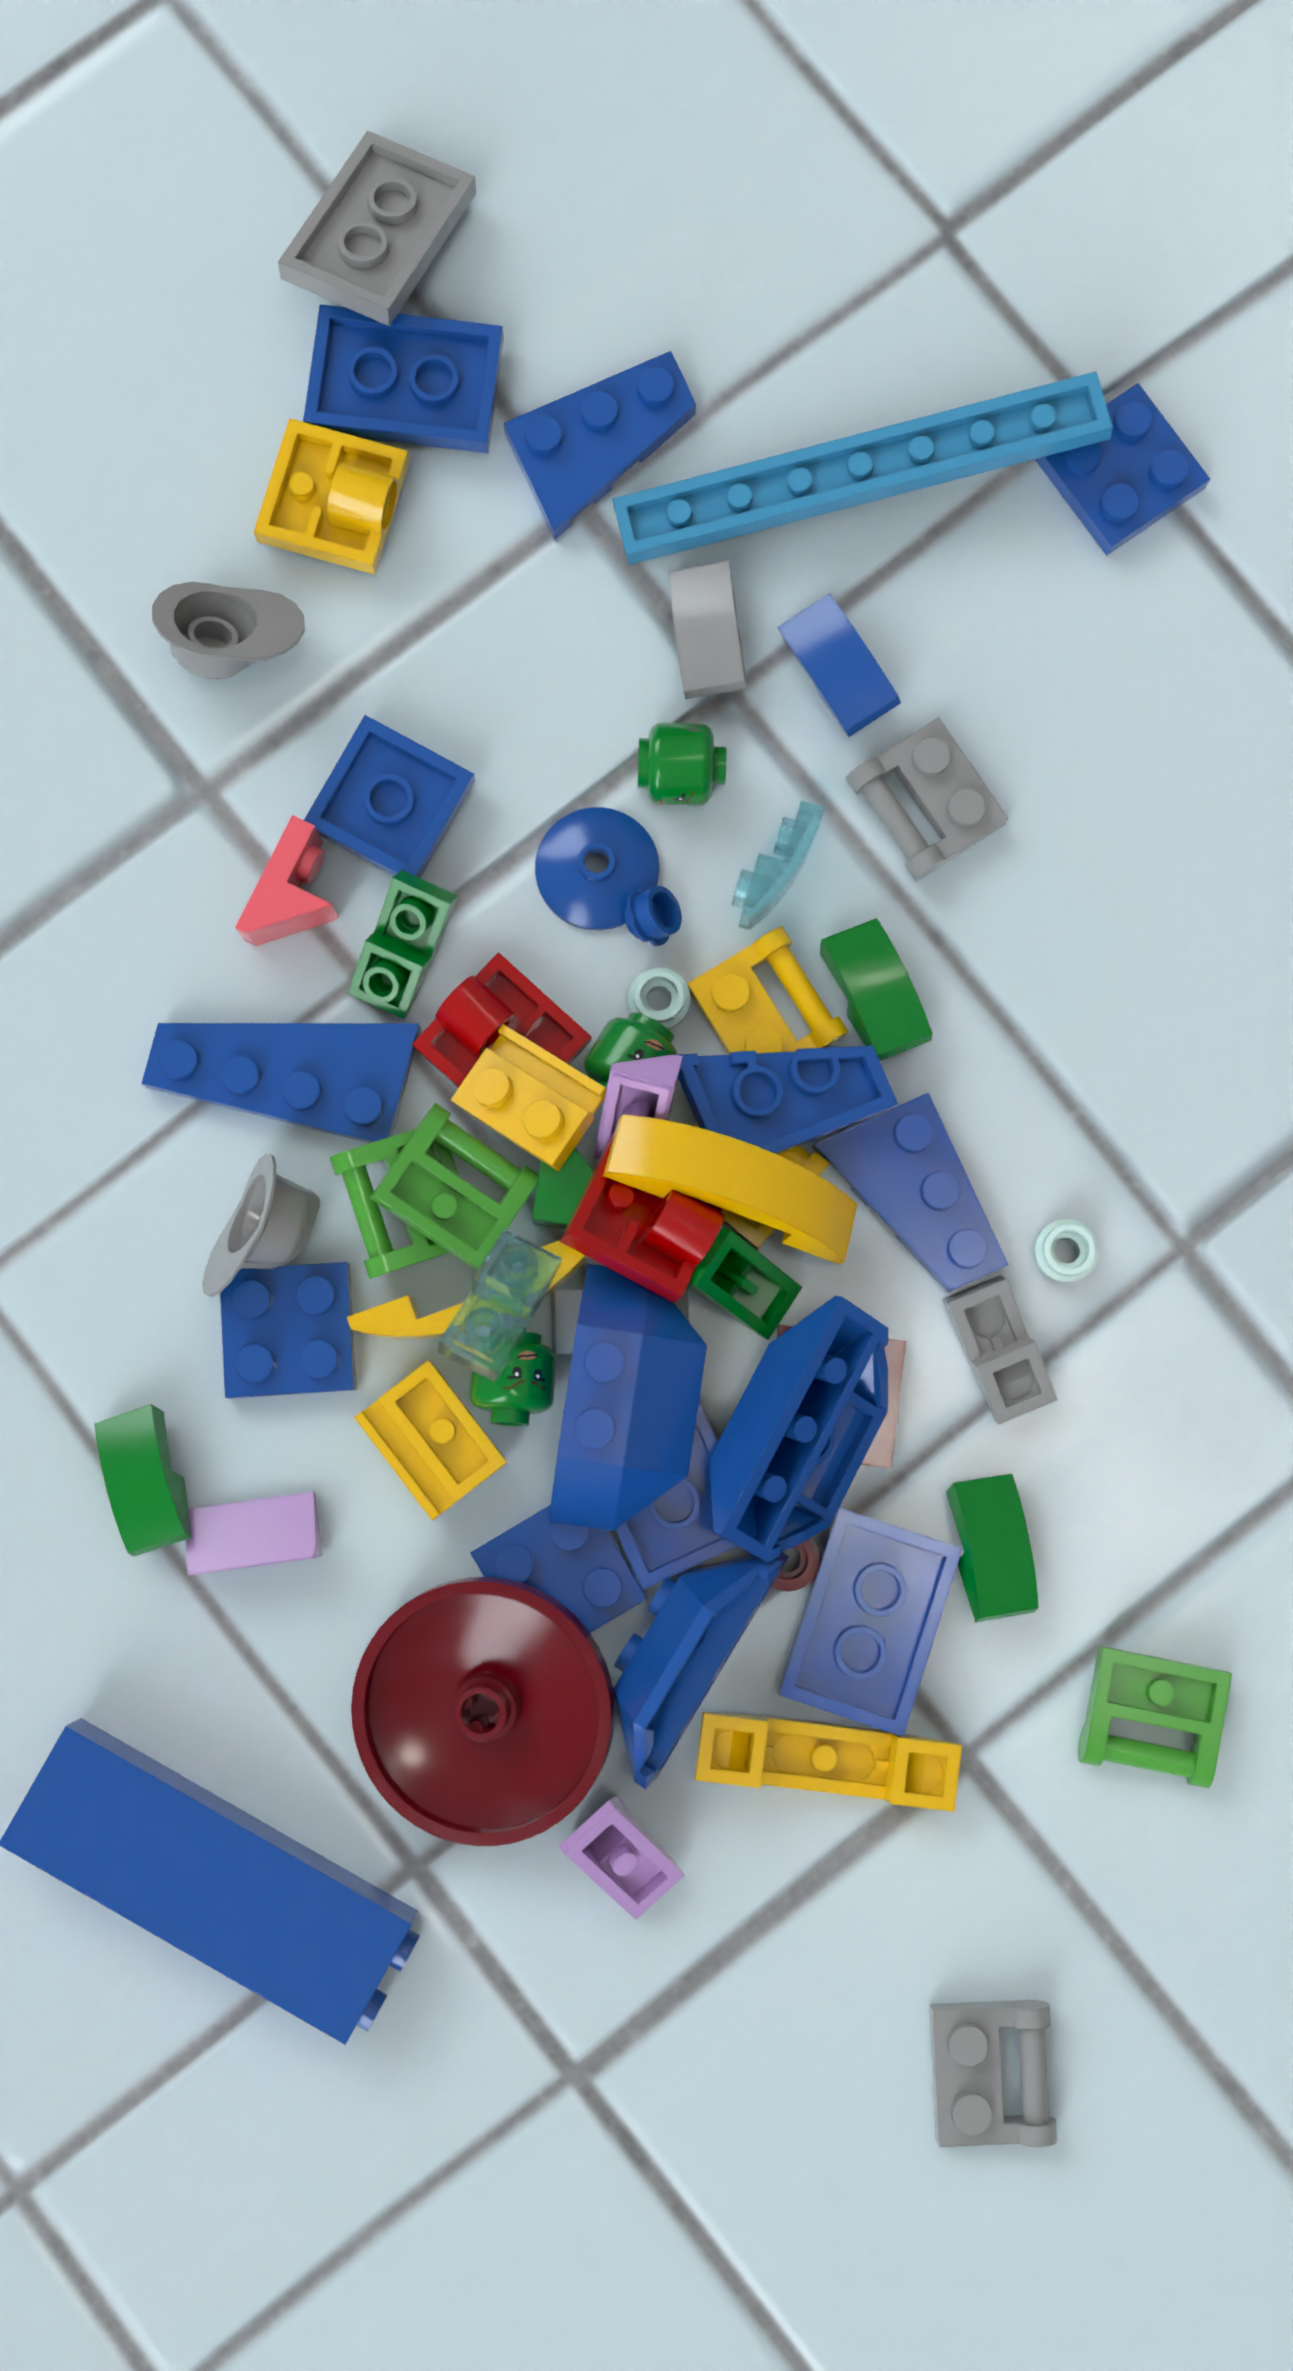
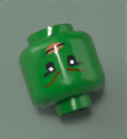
M657 723L651 728L648 738H639L637 788L647 789L650 800L655 804L704 805L712 795L713 784L725 785L726 747L714 746V735L711 728L707 725Z
M632 1012L628 1018H613L604 1026L584 1063L585 1071L589 1078L607 1089L613 1063L677 1054V1050L671 1044L674 1035L659 1022L640 1013Z
M511 1330L490 1332V1341L480 1343L474 1349L472 1355L470 1401L477 1408L491 1412V1424L529 1426L530 1414L545 1412L552 1406L554 1401L556 1355L552 1349L541 1344L542 1336L540 1334Z

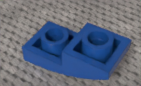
M830 593L777 627L783 641L807 673L820 698L848 737L901 704L900 698L888 678Z

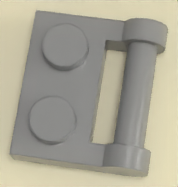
M939 717L879 756L865 761L845 778L856 795L864 794L908 859L904 866L915 881L924 878L1000 829L1009 819ZM896 773L941 841L931 846L926 843L884 781L885 778Z
M1038 2000L929 2004L935 2136L938 2146L1021 2144L1030 2147H1046L1056 2144V2119L1049 2116L1044 2029L1051 2026L1050 2004ZM999 2028L1018 2029L1023 2115L1004 2116Z

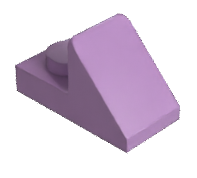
M618 1796L608 1800L559 1845L562 1852L635 1920L684 1876L675 1860L638 1825Z

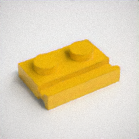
M502 1024L498 1030L500 1035L491 1049L486 1048L450 1101L462 1111L559 1172L594 1121L593 1115L602 1101L605 1100L607 1089Z
M430 1360L426 1361L378 1398L376 1402L354 1417L431 1520L436 1519L508 1463Z

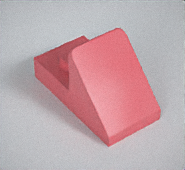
M294 815L291 816L235 926L246 942L259 946L335 921L339 918L337 911L331 903L300 889L303 882L307 884L313 882L325 857V850L321 848L323 840L315 825Z

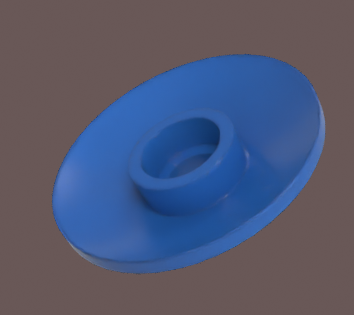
M584 808L562 817L543 837L535 860L536 882L544 902L560 919L582 929L608 930L626 924L624 913L627 907V899L631 892L637 891L641 886L651 888L657 886L659 858L650 835L635 819L611 808ZM599 853L608 859L609 865L604 871L594 873L586 868L585 861L592 854Z

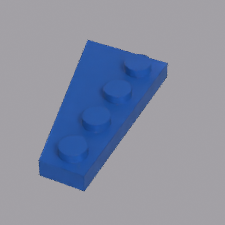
M158 1023L141 1084L147 1088L372 1143L393 1136L415 1053L412 1043L419 1037L421 1027L419 1023Z

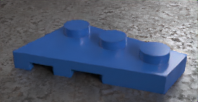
M669 351L503 423L507 440L554 540L571 526L570 521L591 502L596 504L611 491L612 484L637 461L643 462L696 415V402L672 352Z
M873 1045L797 1049L795 1052L775 1053L739 1051L731 1052L730 1055L698 1056V1053L675 1054L683 1056L678 1079L699 1128L733 1137L777 1155L892 1109L898 1104Z
M929 1093L812 1145L816 1152L830 1162V1165L851 1186L850 1189L866 1206L869 1205L896 1234V1238L947 1293L1009 1265Z

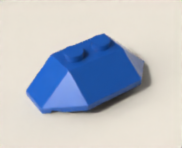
M587 1263L557 1452L549 1522L614 1531L688 1477L707 1345L675 1303L668 1301L606 1266Z
M835 1295L768 1345L709 1458L714 1533L758 1559L770 1563L781 1556L782 1551L803 1543L831 1525L888 1412V1366L884 1348L888 1345V1327L844 1297Z
M781 1552V1556L770 1563L764 1562L752 1555L692 1569L680 1576L677 1582L669 1577L666 1578L647 1609L656 1618L644 1638L634 1633L618 1656L614 1667L623 1673L613 1688L614 1698L634 1782L645 1790L660 1774L790 1557L784 1552Z

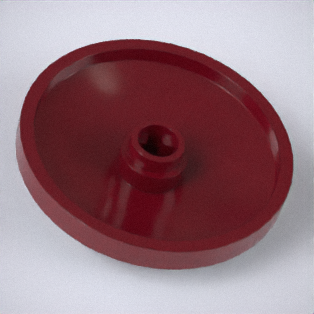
M469 1577L439 1584L420 1593L400 1607L378 1629L361 1658L355 1676L351 1704L352 1728L360 1759L369 1778L387 1803L402 1817L425 1832L447 1841L472 1846H499L523 1841L545 1832L568 1816L585 1798L597 1780L611 1748L615 1725V1698L611 1676L599 1646L581 1621L563 1604L548 1594L521 1582L495 1577Z

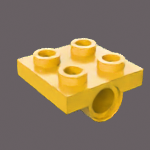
M289 418L253 532L257 542L375 575L410 463L408 451Z

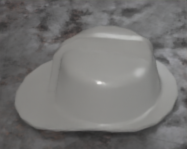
M187 582L172 585L162 591L152 605V623L159 635L170 643L173 657L188 672L207 679L219 680L233 677L257 660H267L285 654L299 643L305 632L304 614L297 604L281 594L264 590Z
M266 1153L258 1160L251 1172L241 1201L211 1252L202 1282L203 1293L210 1297L221 1293L231 1283L240 1268L274 1269L285 1265L301 1253L309 1240L321 1205L320 1198L313 1191L276 1174L277 1165L273 1155Z

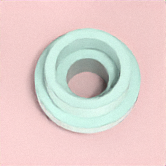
M663 967L650 968L640 973L631 983L628 991L630 1013L635 1012L646 1015L669 1030L680 1024L689 1011L691 1001L689 987L686 981L671 969ZM662 990L668 993L671 998L669 1007L661 1011L652 1009L647 1003V997L651 992Z
M1060 1219L1048 1224L1040 1231L1034 1244V1257L1037 1266L1048 1278L1057 1282L1071 1283L1083 1279L1094 1269L1099 1257V1246L1094 1233L1085 1224L1073 1219ZM1059 1240H1067L1074 1245L1076 1255L1071 1263H1063L1056 1257L1055 1245Z

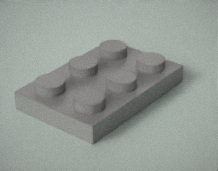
M367 130L279 259L280 278L390 327L475 197V176Z

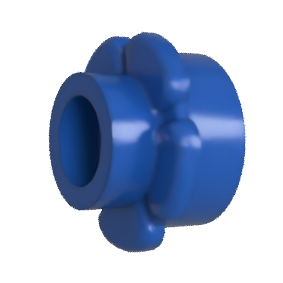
M641 886L637 891L635 890L629 894L624 917L630 933L643 942L650 941L653 946L664 945L668 941L669 935L676 933L682 923L681 909L675 896L663 886H655L653 888Z

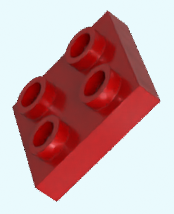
M498 952L476 976L472 975L466 978L451 992L439 1007L435 1015L436 1019L412 1045L426 1060L459 1088L486 1048L491 1049L500 1035L498 1030L502 1024L569 1065L592 1041V1036Z
M614 1131L559 1242L675 1303L683 1296L696 1266L709 1251L721 1228L724 1214L721 1212L722 1208L671 1190L664 1198H660L604 1177L603 1174L614 1138Z

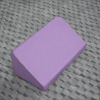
M666 1055L612 1064L593 1158L600 1159L612 1133L616 1130L619 1118L623 1114L669 1120L683 1056Z
M315 1491L188 1509L192 1538L186 1539L187 1575L310 1559L323 1555Z

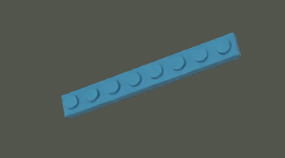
M1095 371L612 498L627 562L628 565L1110 440L1113 426L1098 374Z

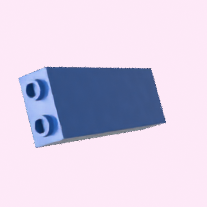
M82 1718L65 1726L0 1840V1846L344 2045H346L356 2026L368 2032L387 1997V1994L377 1989L389 1966L401 1972L420 1937L419 1934L410 1930L418 1910Z

